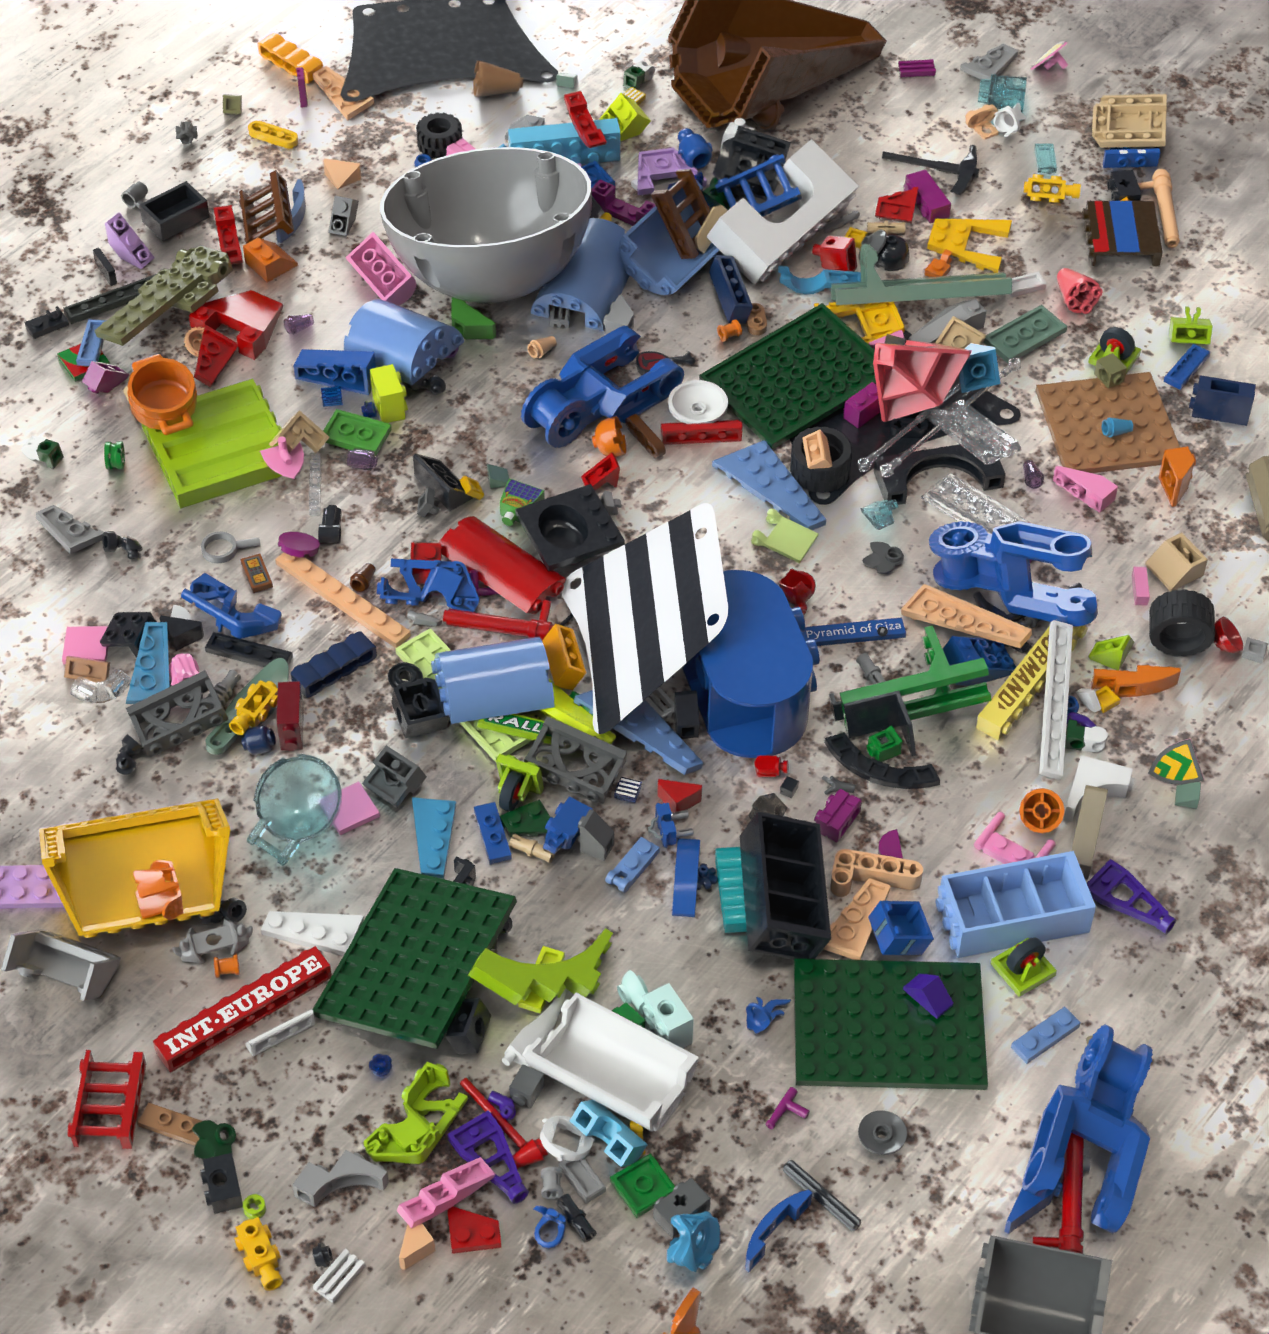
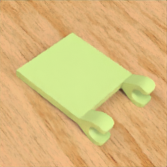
M769 509L766 521L777 525L768 538L761 531L755 530L752 533L751 543L757 546H765L800 563L817 539L818 533L783 517L775 509Z

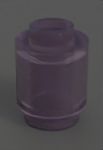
M357 448L348 451L347 466L372 471L373 467L377 466L378 456L375 455L374 451Z

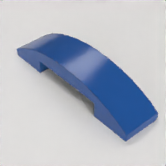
M678 839L672 916L695 917L700 840Z
M809 1189L784 1199L773 1207L760 1221L748 1245L745 1264L747 1272H750L765 1256L766 1244L764 1241L787 1216L796 1221L811 1205L812 1192Z

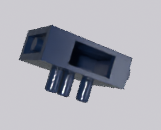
M1200 375L1198 383H1194L1192 395H1195V397H1191L1189 408L1193 409L1192 417L1247 426L1254 402L1256 384Z

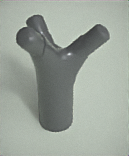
M834 776L830 778L822 777L825 782L831 785L830 788L824 791L826 795L839 789L854 793L856 785L839 781Z

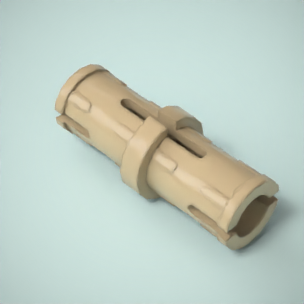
M867 222V234L884 230L887 234L904 235L905 222Z
M513 834V838L510 839L509 847L526 853L528 857L534 856L548 863H551L555 857V854L543 848L544 845L539 844L535 839L529 840L517 834Z

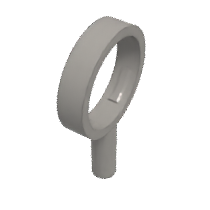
M214 532L202 540V555L209 562L225 563L236 555L237 549L260 546V539L252 538L236 541L227 532ZM218 539H224L233 544L232 549L228 553L220 556L211 555L205 550L210 542Z

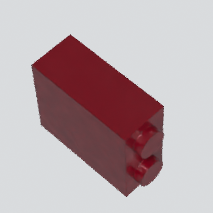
M300 681L278 682L277 729L281 751L303 750L304 706Z

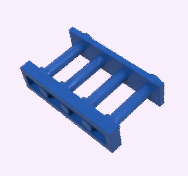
M783 154L773 155L768 161L729 179L723 178L717 182L718 184L714 185L718 193L724 192L729 206L732 208L736 201L730 188L741 184L749 204L762 217L802 199L798 187H791L783 170L782 164L786 163ZM775 168L784 188L783 194L779 196L773 194L764 173ZM758 176L767 196L766 202L761 204L756 202L747 181Z

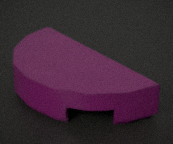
M897 829L888 831L882 836L878 845L879 855L903 859Z

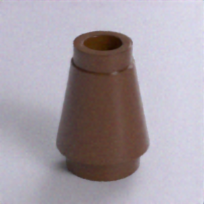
M366 563L351 575L350 586L353 590L363 592L369 588L376 571L374 565Z

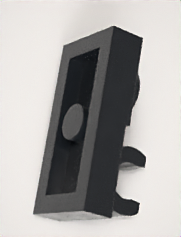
M56 306V311L50 313L49 310H46V315H41L24 322L27 331L33 339L69 325L68 319L58 306Z

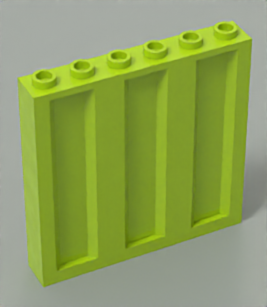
M253 379L198 395L196 408L191 416L193 426L164 435L162 430L149 428L141 423L142 429L180 509L282 476L274 472L266 464L260 452L261 450L272 448L269 443L282 428L280 424H276L274 412L269 411L268 400L266 398L263 399L262 389L260 385H256Z

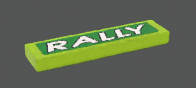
M510 714L479 719L477 727L535 741L543 727L544 721ZM547 734L543 743L551 744L552 736Z

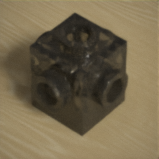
M775 793L758 797L753 803L748 817L752 820L758 811L784 816L788 807Z

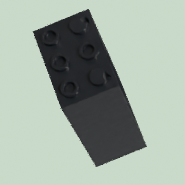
M758 811L739 836L748 951L793 960L815 959L831 940L820 824Z

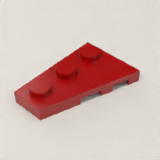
M205 324L193 378L211 387L238 349L237 343Z

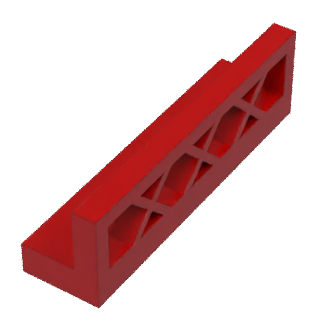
M724 420L702 424H686L683 422L661 423V437L664 445L742 441L743 427L740 420Z

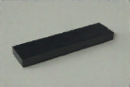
M216 632L212 633L205 646L207 653L265 667L277 658L285 659L289 665L293 658L291 651Z

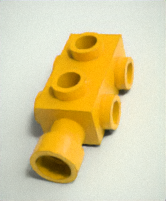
M1033 174L1032 178L1029 177L1028 181H1024L1023 192L1027 193L1026 197H1030V201L1041 202V199L1044 198L1049 199L1051 203H1060V200H1064L1065 196L1079 199L1081 184L1073 183V185H1066V180H1062V176H1051V179H1044V175ZM1034 185H1038L1040 187V190L1038 192H1035L1033 190ZM1052 187H1057L1058 192L1053 193L1051 191Z
M260 680L257 684H251L246 698H240L235 706L237 716L229 723L230 729L235 734L243 735L249 726H258L260 722L266 720L268 712L272 707L275 708L277 706L278 688L272 681L265 683Z
M259 1217L243 1221L235 1227L237 1237L234 1238L238 1251L244 1250L246 1257L243 1258L245 1267L248 1272L253 1270L255 1277L262 1276L261 1283L266 1291L275 1290L282 1285L283 1279L280 1272L275 1270V1268L279 1267L277 1260L281 1258L276 1244L272 1246L269 1239L272 1238L267 1224L262 1226Z

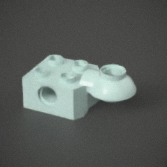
M628 970L623 976L621 984L617 986L618 994L623 1003L633 1004L638 1013L643 1015L645 1028L648 1031H652V1033L681 1048L692 1044L694 1018L672 986L668 983L648 992L643 979L639 975L636 976L633 971Z

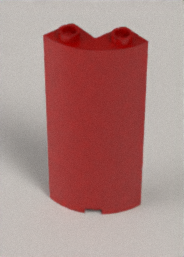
M475 516L460 520L458 522L459 526L454 530L450 528L439 541L442 544L443 556L452 562H462L466 565L468 571L477 570L479 581L525 613L537 614L542 609L543 600L547 596L557 597L564 589L566 578L554 570L548 571L544 563Z

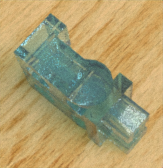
M991 74V79H981L978 103L992 104L997 109H1002L1006 106L1013 108L1015 104L1020 103L1021 112L1023 113L1027 77H996L997 75Z

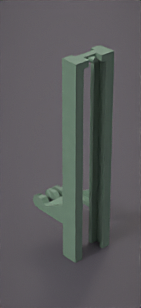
M866 243L860 249L861 282L831 283V299L836 300V305L1012 294V278L1006 277L1004 272L881 280L874 268V264L878 261L877 251L870 244Z

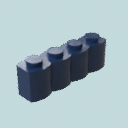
M362 631L352 633L345 641L331 645L326 652L316 654L309 662L294 667L290 672L292 682L300 681L302 694L306 698L312 697L324 687L333 685L341 677L348 676L360 666L373 661L377 657L376 646Z

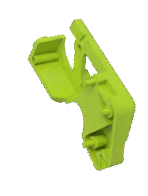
M427 1061L423 1068H419L415 1074L414 1081L410 1086L404 1088L401 1096L404 1100L403 1105L407 1118L396 1124L383 1123L364 1140L365 1150L374 1162L421 1164L433 1151L468 1100V1096L460 1092L454 1101L452 1099L440 1101L424 1100L435 1089L443 1086L450 1087L448 1070L443 1065ZM429 1111H443L445 1113L436 1126L433 1122L429 1123L424 1118V1115L428 1114Z

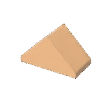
M407 1224L399 1255L400 1269L404 1270L435 1252L434 1239L423 1224L414 1228Z

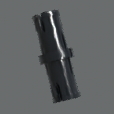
M570 1194L561 1196L560 1198L563 1202L558 1199L556 1204L568 1218L567 1223L576 1229L583 1242L593 1239L592 1236L595 1237L597 1232L585 1218L586 1213L577 1207Z

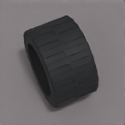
M814 427L800 432L792 443L791 475L803 489L810 490L811 492L824 493L838 490L847 483L850 477L853 452L850 440L842 432L828 427ZM821 430L827 437L831 459L835 460L832 462V467L809 469L802 437Z
M1184 589L1172 590L1158 596L1151 603L1149 610V637L1152 645L1159 651L1172 656L1185 657L1205 651L1214 642L1215 610L1213 603L1205 595Z

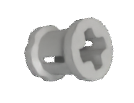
M546 1167L541 1170V1178L543 1179L541 1195L543 1198L553 1200L563 1196V1188L560 1185V1178L562 1177V1170L560 1168Z

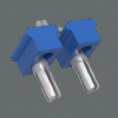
M656 803L655 818L652 819L648 832L661 839L664 848H667L669 845H675L676 839L694 835L693 828L676 830L674 820L689 817L687 810L671 812L669 803ZM655 821L657 822L658 829L660 830V835H658L655 830H652Z

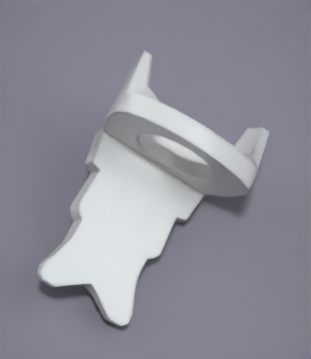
M1017 103L1013 108L1006 106L996 112L993 120L997 131L1006 133L1004 137H1008L1020 130L1019 121L1025 120L1026 116L1021 112L1020 103Z

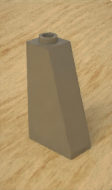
M1090 785L1085 786L1071 849L1076 855L1085 879L1089 878L1108 789Z

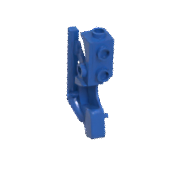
M391 558L390 567L400 568V573L404 576L408 585L409 593L393 589L385 577H381V582L377 583V595H380V599L385 600V604H398V601H406V605L419 606V602L427 601L431 591H439L445 597L447 606L452 609L475 612L480 603V597L466 565L459 561ZM412 568L431 569L423 589L417 585L412 574Z
M203 573L191 582L190 591L185 588L181 593V598L191 604L194 602L196 607L216 618L218 632H222L223 627L231 631L232 636L238 639L278 630V626L281 624L282 613L264 604H257L251 613L237 611L235 608L237 590H233L206 573ZM217 599L224 604L220 609L208 601Z

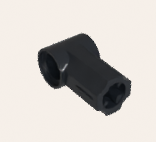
M328 505V507L324 508L322 524H319L318 528L319 543H340L341 541L340 523L342 511L336 505Z

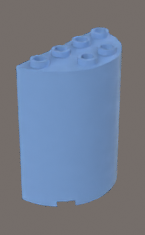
M376 299L364 304L352 317L349 323L352 326L348 336H345L344 351L374 352L376 368L393 364L395 371L400 372L401 381L413 385L435 367L438 358L441 360L446 358L464 343V339L455 327L391 302Z
M540 637L439 652L435 654L434 661H431L432 672L437 674L435 675L438 688L441 687L439 689L441 702L445 701L443 703L445 716L449 715L451 724L555 707L552 682H549L548 678L549 662Z

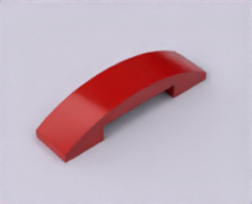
M577 91L565 94L564 100L568 113L583 143L588 148L607 144L601 129H597L587 109V101L582 92Z
M232 205L214 207L221 252L228 254L231 265L243 263Z

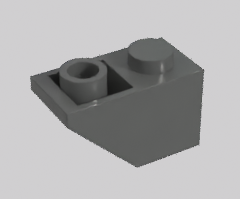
M340 196L334 197L328 233L348 236L356 219L359 200Z
M590 809L586 816L581 817L578 824V829H580L578 838L580 852L605 861L614 846V831L594 810Z

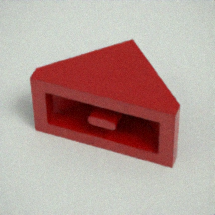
M658 779V797L664 803H669L672 812L688 810L701 802L702 785Z

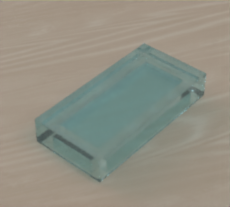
M1035 144L1034 150L1038 173H1056L1057 165L1053 144Z

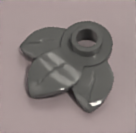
M870 542V548L873 553L863 558L862 562L870 568H877L879 574L891 572L895 566L900 565L904 560V555L898 547H890L889 544L884 542Z

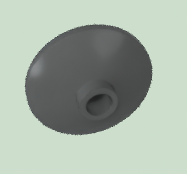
M884 230L875 231L870 236H866L861 244H870L878 254L885 245L887 233Z
M879 1110L867 1114L861 1120L858 1136L862 1145L870 1152L879 1155H889L903 1147L907 1138V1129L899 1116L889 1111ZM884 1135L886 1138H879L878 1136Z

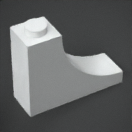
M1081 755L1064 820L1073 822L1076 813L1081 808L1086 785L1108 789L1107 797L1125 799L1127 791H1132L1135 781V778L1131 777L1133 769Z

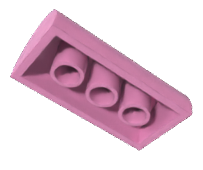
M374 232L345 257L382 300L399 306L413 295L416 289L414 277Z

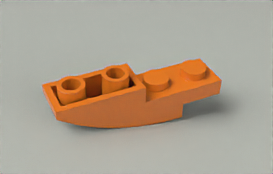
M1137 665L1136 672L1094 669L1091 689H1101L1107 685L1118 697L1150 695L1177 685L1181 668Z

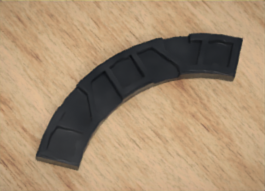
M845 732L826 737L824 740L825 745L836 760L852 773L872 783L900 789H920L940 785V778L932 764L903 768L890 767V764L873 758L871 760L863 755L861 750L851 742Z

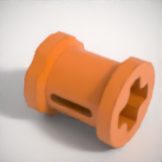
M734 319L727 325H719L717 333L721 341L726 342L728 338L741 336L742 328L739 321Z
M237 954L231 958L219 959L214 957L216 978H220L221 975L235 973V975H240Z

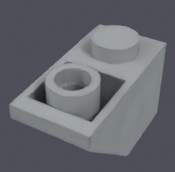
M619 295L616 301L612 302L609 314H606L604 317L605 334L622 326H629L631 329L634 327V313L622 295Z

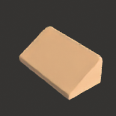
M817 430L802 437L808 468L832 467L828 440L821 430Z

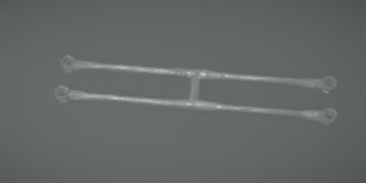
M1012 358L1008 361L1009 364L999 374L1000 379L1006 377L1012 371L1021 368L1019 358ZM960 383L949 391L944 402L961 389ZM992 386L980 389L952 412L939 409L942 405L924 410L912 423L879 450L871 453L867 458L858 460L859 471H868L871 468L870 465L879 458V455L930 415L943 418L935 428L900 457H896L889 464H884L880 467L882 477L892 476L893 470L906 457L941 428H945L966 410V407Z

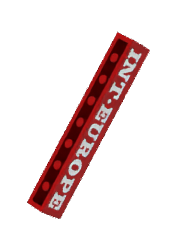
M316 946L309 950H304L299 956L282 963L277 969L263 974L258 980L249 985L242 986L239 991L230 996L223 997L210 1008L201 1010L191 1019L182 1021L172 1030L160 1034L153 1040L155 1052L171 1073L329 980L332 976L331 966Z

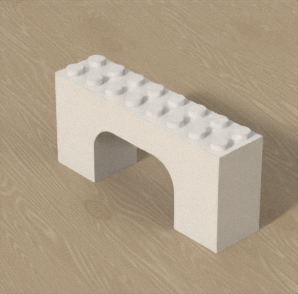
M812 139L793 154L783 166L791 187H798L802 199L797 201L799 210L782 223H772L764 219L742 198L718 219L706 236L725 256L734 257L738 269L754 285L759 280L762 282L766 280L772 270L775 272L778 266H781L782 261L786 262L793 255L792 252H797L805 244L806 240L810 241L817 230L820 232L826 226V222H831L838 215L837 212H842L856 196L854 192L859 186Z

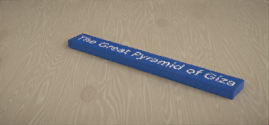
M902 617L805 627V631L802 632L805 640L814 639L817 646L906 638ZM879 627L887 628L888 633L886 636L878 635L877 630Z

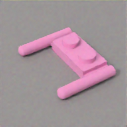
M998 812L974 843L976 849H982L983 853L1003 864L1048 856L1056 845L1054 840L1049 839L1037 856H1034L1033 852L996 832L994 833L1005 818L1003 812Z

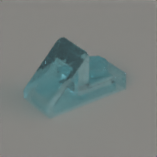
M896 500L876 501L861 508V512L877 530H881L894 523L892 510L898 508Z

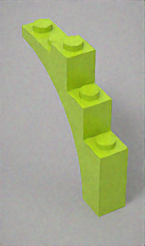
M605 928L593 944L582 953L570 959L549 964L517 962L485 948L468 976L515 1006L521 999L525 1001L531 991L549 1003L555 996L559 998L565 989L573 994L578 993L587 997L589 993L593 995L600 985L597 982L601 975L597 971L602 962L599 957L602 953L605 955L612 943L609 940L613 933Z

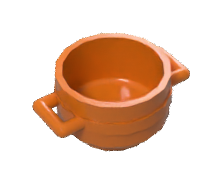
M160 354L133 362L132 368L134 371L130 374L127 394L130 408L135 418L149 428L162 430L164 435L192 427L193 421L191 416L194 414L197 404V390L193 374L184 364L174 359L163 358Z

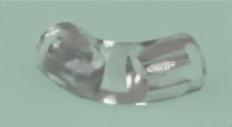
M115 669L106 680L101 682H92L80 676L74 681L70 694L79 700L89 703H105L121 695L129 687L131 679L119 669Z

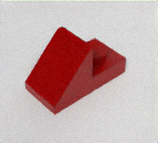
M610 453L581 476L584 485L591 484L596 491L608 482L616 488L620 466L615 455Z

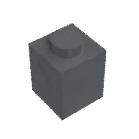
M522 1064L509 1086L510 1098L513 1102L520 1106L525 1105L532 1108L544 1087V1073Z

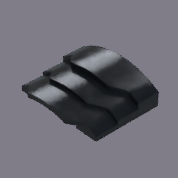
M738 126L735 137L723 142L713 175L718 181L723 178L729 179L768 161L770 157L776 154H783L786 160L791 142ZM775 168L764 172L773 194L779 182L775 178L777 176ZM758 176L747 180L756 202L759 204L766 202L767 196ZM741 184L730 188L731 192L746 198Z

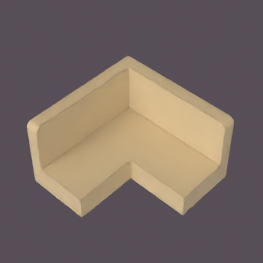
M299 410L288 420L269 445L272 447L278 442L279 437H285L289 452L302 440L317 453L329 439V436Z

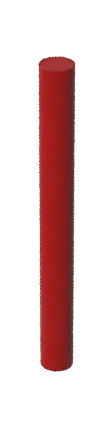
M468 1078L461 1080L460 1085L485 1112L489 1110L502 1130L520 1149L527 1144V1141L501 1116L498 1110Z

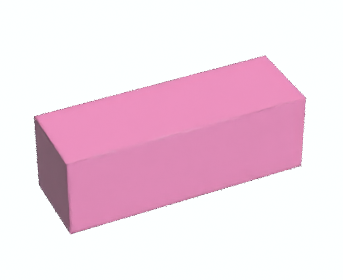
M1133 567L1134 604L1148 605L1150 595L1147 567Z

